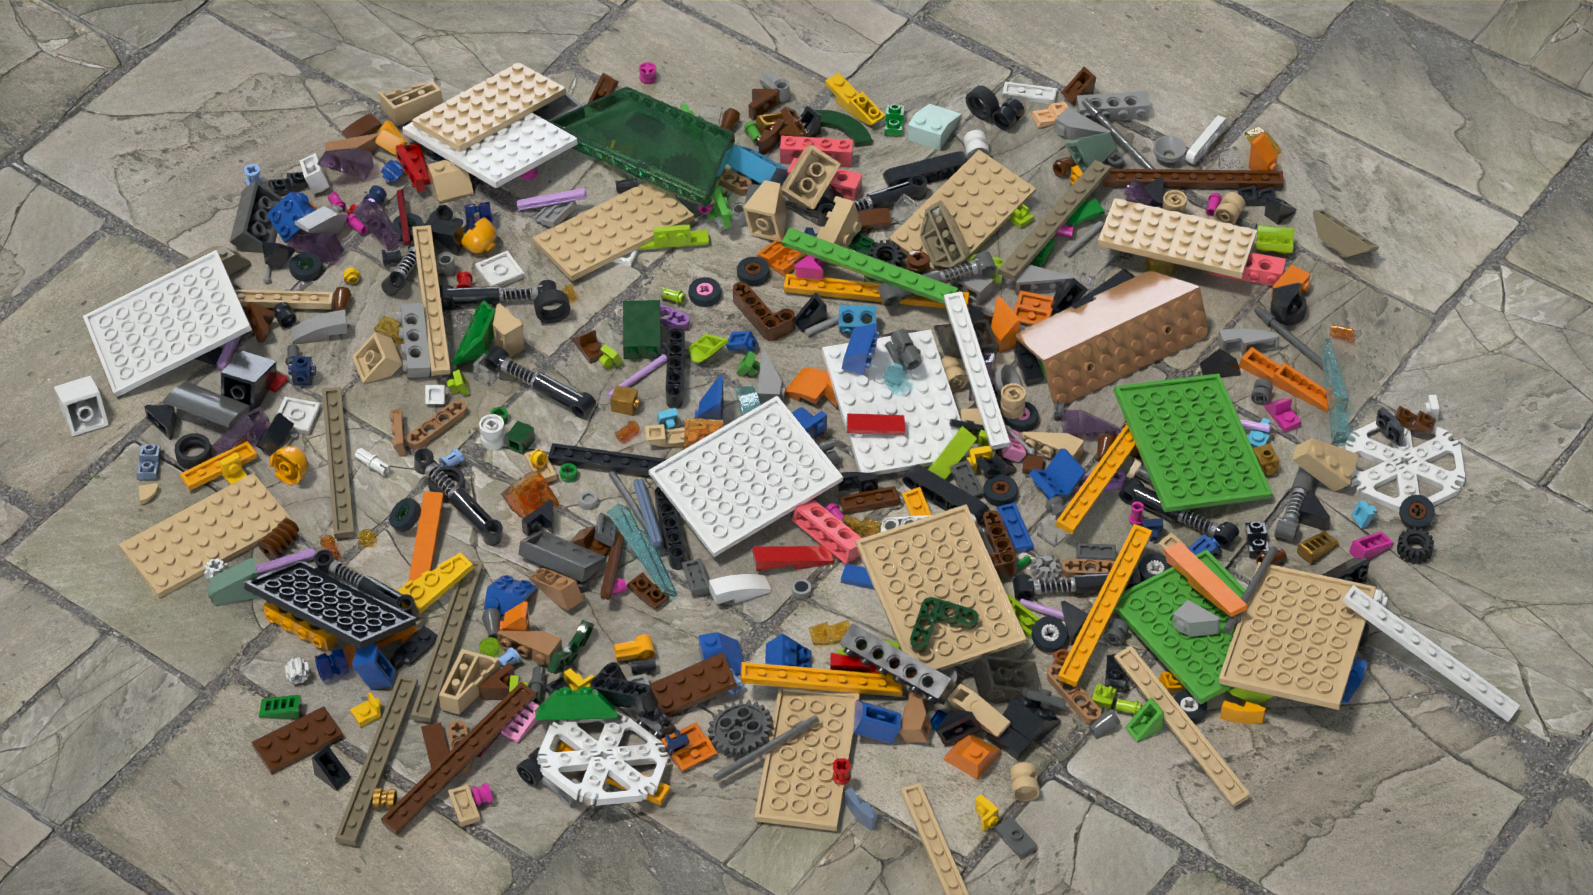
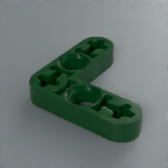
M928 597L924 599L910 637L911 649L915 652H922L927 648L936 620L972 629L978 624V613L974 609L938 598ZM930 604H933L934 608H932L930 615H928V607ZM947 609H952L956 614L953 617H948L944 612ZM959 612L962 613L960 620L958 619ZM968 616H972L970 622L966 621V618H968ZM923 620L928 621L930 627L926 629L921 628L919 623ZM920 633L923 635L922 643H920V645H917L916 641L918 640Z

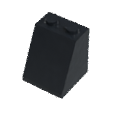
M242 351L221 371V395L250 405L249 413L255 414L270 389V385L276 378L277 361Z

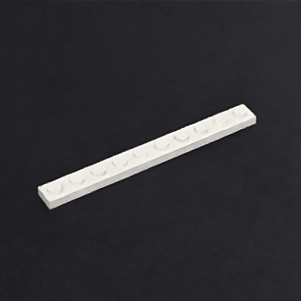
M957 292L944 295V303L990 448L994 450L1010 447L1009 437L963 293Z
M1354 585L1341 601L1507 722H1509L1520 705Z

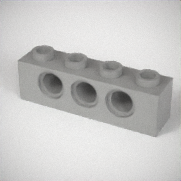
M1147 91L1077 95L1076 111L1094 122L1099 121L1094 119L1089 114L1090 111L1082 104V101L1086 98L1102 111V114L1108 121L1149 118L1150 102Z
M423 303L401 304L400 312H397V322L401 323L399 339H403V344H400L401 355L405 356V360H402L403 371H406L407 378L430 377L431 367Z

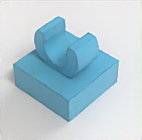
M673 408L658 412L656 419L658 425L664 424L666 429H674V422H677L678 418L677 409Z
M1363 500L1358 502L1351 515L1360 528H1367L1369 523L1374 520L1373 516L1378 511L1374 506H1369Z

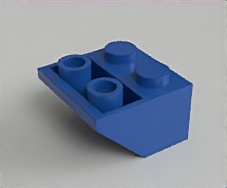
M873 323L853 329L841 369L864 375L865 369L870 368L872 355L875 353L879 332H876L878 324Z
M782 633L766 643L765 664L811 668V650Z
M374 643L361 649L356 648L355 658L352 663L353 668L369 688L375 690L393 686L396 669Z
M856 700L853 733L892 744L901 729V713Z

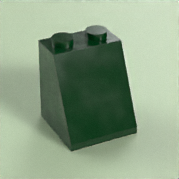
M660 300L623 301L624 359H657L661 356L662 325Z

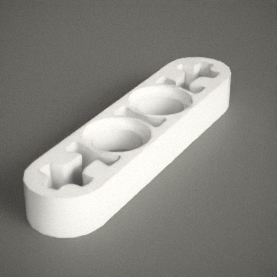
M1218 115L1188 150L1185 158L1186 162L1195 165L1224 131L1227 125V118Z

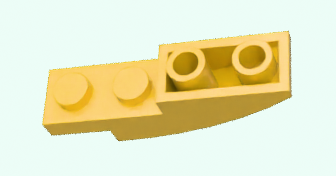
M839 72L825 80L824 85L836 96L835 101L858 120L874 125L885 118L886 115L865 93L861 92L859 94Z

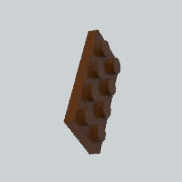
M723 652L650 684L659 702V710L668 717L738 687Z
M323 706L253 741L252 747L272 775L320 751L326 745L330 746L344 739V736Z

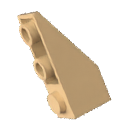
M1022 433V440L1029 447L1034 448L1036 453L1046 458L1053 459L1061 448L1066 449L1076 461L1083 454L1084 440L1068 433Z
M962 684L947 698L953 710L973 712L981 728L997 738L1011 724L1009 720L978 694Z

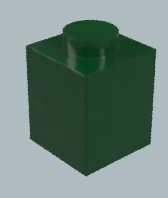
M517 421L506 435L507 448L521 455H524L535 441L534 427Z

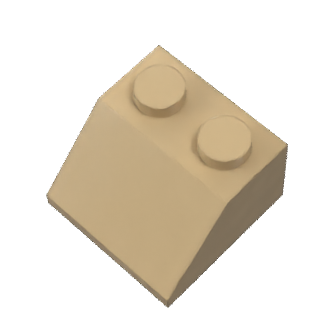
M449 160L427 165L430 183L439 204L474 195L469 173Z
M374 332L352 356L361 380L365 384L391 377L402 365L392 338Z

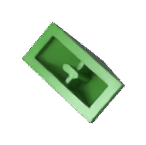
M1150 698L1125 728L1136 741L1140 742L1163 729L1164 711L1153 698Z

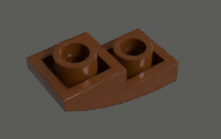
M370 113L350 124L342 133L347 139L371 135L382 127V123Z
M777 119L775 125L771 126L770 131L764 130L762 135L758 136L756 145L758 146L759 153L764 154L781 140L783 135H780L779 132L784 129V121Z
M877 208L858 212L862 224L860 231L871 227L878 230L892 225L889 208Z
M1399 406L1394 414L1403 427L1417 432L1431 433L1436 422L1435 418L1421 410L1415 415L1402 406Z
M643 572L627 584V587L640 600L653 609H656L670 598L658 583L653 584Z

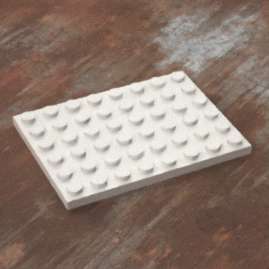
M533 113L461 152L414 127L412 122L403 127V134L494 188H498L578 144L576 137Z
M217 250L83 316L116 397L252 330Z
M931 330L908 333L914 346L921 350L922 364L913 370L906 369L907 374L904 376H900L885 347L887 342H892L891 336L878 338L870 368L865 369L864 375L841 369L848 343L822 347L821 352L846 432L847 413L904 415L905 435L847 433L859 472L881 475L910 470L916 464L923 467L931 466L960 429L949 426L950 419L960 421L961 419ZM969 450L960 461L966 460V457H969Z
M778 396L649 470V475L713 557L795 510L797 506L807 503L843 481V476Z

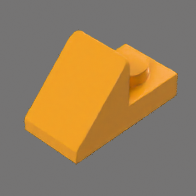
M389 120L384 122L378 132L379 136L375 140L376 144L397 156L396 146L402 144L405 147L407 141L396 126Z

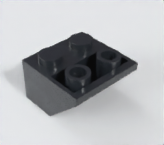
M1352 558L1322 575L1366 585L1370 560L1368 558Z
M1025 697L1012 698L1003 713V716L1010 721V726L1030 741H1041L1061 722V720L1055 717L1056 713L1054 711L1040 706L1041 702Z

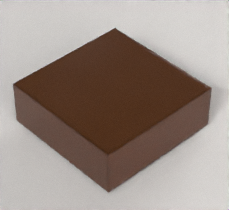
M1026 454L1022 473L1030 474L1033 469L1042 470L1044 456Z

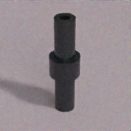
M950 419L949 426L960 428L963 426L969 432L985 431L983 425L975 424L974 421Z

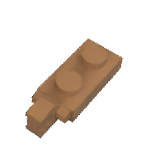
M402 408L390 410V421L394 423L391 424L393 436L395 435V438H392L393 448L398 450L399 457L406 456V436Z

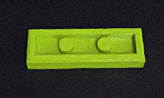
M963 426L960 427L928 470L946 479L951 473L950 467L959 463L977 438Z

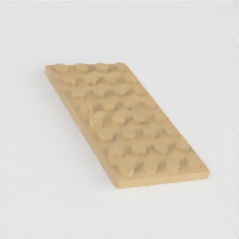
M518 62L412 119L414 127L461 152L565 95L566 88Z
M978 150L889 237V243L891 244L894 241L895 246L898 244L901 251L906 255L912 251H922L927 254L920 238L922 223L925 218V209L941 200L960 228L969 249V259L1014 214V210L1016 208L1019 209L1035 193L1036 188L981 150ZM930 261V272L949 270V268L933 266Z
M654 177L638 185V187H634L555 226V228L552 227L534 236L533 243L571 281H574L653 241V227L686 225L694 221V215Z
M1114 198L1097 246L1242 278L1257 230Z
M252 473L120 543L119 548L157 597L161 598L204 575V565L210 562V559L219 558L226 563L257 546L258 542H261V539L266 537L273 528L277 527L284 518H289L292 521L293 519L256 475Z
M779 686L773 716V736L769 737L770 741L794 728L796 723L804 722L814 715L818 716L820 722L808 728L804 734L796 735L766 753L754 816L755 822L837 831L845 785H838L833 781V762L838 758H845L847 760L850 758L854 734L855 702L860 699V694Z

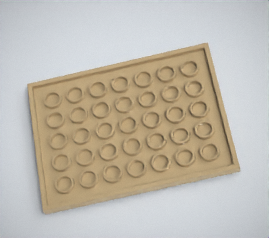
M967 504L856 540L855 545L901 651L937 671H942L1026 643L1025 634ZM928 597L938 598L974 609L978 613V624L972 629L936 620L927 648L922 652H915L910 647V637L924 599ZM930 604L928 607V615H930L932 608H934L933 604ZM947 609L944 612L948 617H953L956 614L952 609ZM959 612V616H958V619H959V620H960V617H961V615H962L961 612ZM968 616V618H966V621L970 622L972 616ZM923 620L919 623L921 628L926 629L930 627L928 621ZM920 633L919 638L916 641L917 645H920V643H922L923 635ZM917 672L911 673L912 678L916 676Z
M1258 562L1256 571L1258 570L1261 562ZM1269 565L1247 603L1248 609L1242 612V618L1237 623L1218 684L1339 710L1367 621L1341 601L1353 585L1372 599H1374L1376 587Z

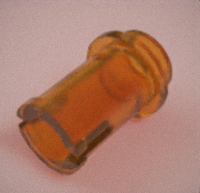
M1331 325L1330 336L1346 338L1347 341L1353 338L1354 328H1351V326Z
M628 421L626 426L615 432L617 440L623 442L632 434L636 435L640 427L636 421Z
M331 535L323 536L320 542L321 547L330 550L333 556L338 558L340 554L335 546V538Z

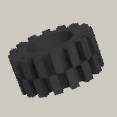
M880 240V244L876 242L874 247L870 248V257L879 260L880 254L890 253L893 259L887 263L901 267L902 251L898 244L895 246L894 241L890 244L889 240H886V243Z
M1413 527L1412 531L1410 528H1407L1406 532L1403 530L1398 539V555L1400 554L1401 559L1405 558L1407 563L1410 560L1411 564H1415V561L1418 564H1421L1422 561L1424 563L1427 562V559L1431 558L1434 547L1432 535L1428 536L1429 532H1423L1422 528L1419 531L1416 530V527ZM1416 543L1421 545L1422 548H1412L1408 544Z

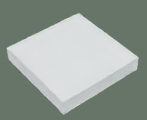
M508 251L475 264V269L488 286H499V288H502L525 278L524 272Z
M284 397L278 413L280 412L294 423L290 432L310 435L320 412L321 403Z

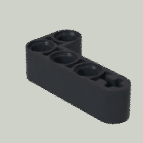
M617 662L607 664L590 684L592 689H596L615 706L649 712L654 710L659 703L650 685L628 681Z

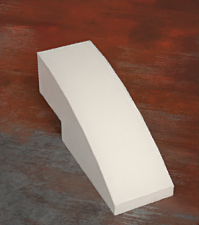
M739 574L709 580V590L716 605L733 600L736 604L772 592L765 575Z

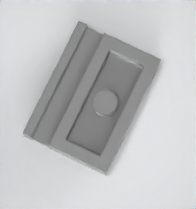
M575 201L545 206L534 216L535 223L541 222L542 225L555 228L577 208V204Z

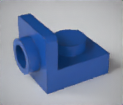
M751 331L732 332L728 339L729 342L725 345L729 351L744 349L746 353L749 351L754 353L758 342Z
M1206 534L1202 535L1188 548L1194 555L1208 550L1212 555L1215 552L1218 556L1221 554L1218 549L1220 544L1213 537L1209 539Z

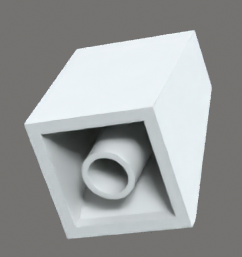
M91 376L54 387L59 406L72 437L109 425L100 392Z

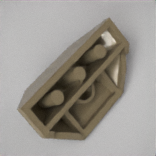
M941 200L925 209V218L922 223L920 238L933 266L953 269L954 266L967 260L969 255V249L960 228Z
M1324 209L1313 211L1318 238L1324 241L1323 244L1337 250L1340 256L1347 258L1379 249L1378 245Z
M212 246L183 261V266L217 250L228 276L251 264L240 253L225 246Z

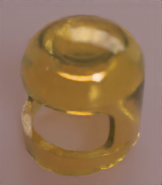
M1146 257L1147 272L1154 271L1163 275H1169L1175 270V263Z

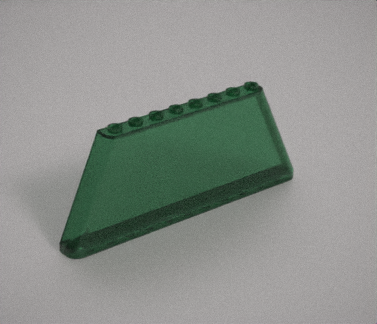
M627 86L549 121V123L577 138L578 144L572 147V149L702 207H706L711 203L735 143V135L731 130L722 128L717 124L708 122L703 118L694 116L689 112H685Z

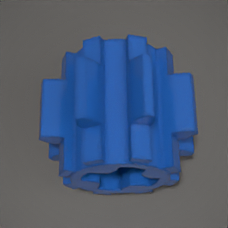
M393 160L388 161L380 171L383 174L382 177L387 182L392 181L395 183L404 172L402 169L403 165L397 160L395 162Z

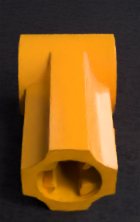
M647 634L639 635L634 641L614 644L617 662L635 658L649 660V657L651 659L655 657L652 638Z

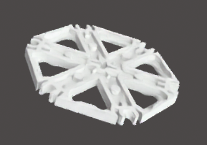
M1376 421L1353 431V434L1350 435V441H1346L1345 450L1379 463L1362 472L1358 471L1355 466L1350 486L1358 485L1356 493L1360 494L1361 497L1399 512L1403 500L1408 496L1420 495L1417 479L1442 489V491L1428 497L1433 506L1457 496V493L1460 492V486L1463 487L1465 483L1461 445H1458V440L1450 441L1452 440V434L1449 431L1435 425L1431 432L1435 434V438L1414 448L1412 446L1410 429L1403 427L1404 437L1402 446H1398L1391 441L1392 447L1368 438V433L1380 428L1376 425ZM1447 454H1453L1456 469L1448 471L1430 462ZM1396 479L1399 497L1392 498L1377 492L1375 489ZM1417 507L1414 509V513L1418 512Z
M623 716L621 720L615 718L560 720L559 725L553 722L552 726H549L537 756V763L541 764L540 771L572 798L576 800L577 796L580 795V802L584 798L591 799L590 805H593L595 800H597L596 806L639 802L643 799L646 800L648 793L654 795V792H657L666 768L668 753L664 752L665 745H663V742L629 718L625 722L626 716ZM600 721L604 724V728L597 741L579 728L577 724ZM628 730H633L648 742L642 745L619 747L624 733ZM554 737H557L575 751L553 752L550 750V746ZM657 764L651 777H645L631 767L635 765ZM587 770L583 781L579 784L572 783L561 774V772ZM607 776H610L628 791L605 792L603 787Z

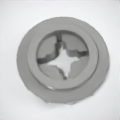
M1045 553L1043 556L1037 555L1035 559H1032L1030 570L1040 580H1047L1048 578L1052 580L1060 575L1062 565L1059 559L1054 558V555L1047 556ZM1043 564H1045V565H1050V566H1049V568L1043 567Z

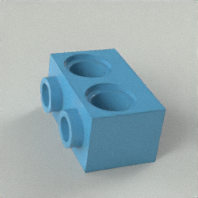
M839 305V331H842L844 334H852L854 328L873 323L876 324L877 306ZM845 317H851L853 318V321L851 323H845L843 319ZM869 317L872 319V322L864 324L862 319Z

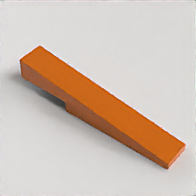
M1253 347L1241 358L1239 368L1261 379L1269 380L1274 386L1336 418L1347 406L1346 402L1286 363L1280 366Z
M424 491L408 581H414L422 577V573L428 570L432 571L444 507V495L441 492Z
M1181 541L1164 549L1166 562L1184 575L1192 588L1230 617L1248 609L1247 604Z

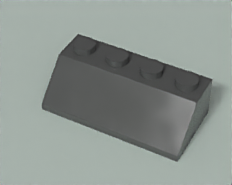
M257 180L243 189L230 243L244 252L263 253L262 243H274L277 231L268 217V212L283 198Z

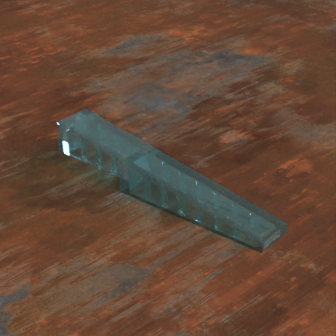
M1325 339L1321 352L1332 444L1346 443L1351 433L1345 413L1349 399L1331 340Z
M617 503L607 511V514L661 592L675 597L678 594L656 547L652 546L649 534L639 529L629 507Z

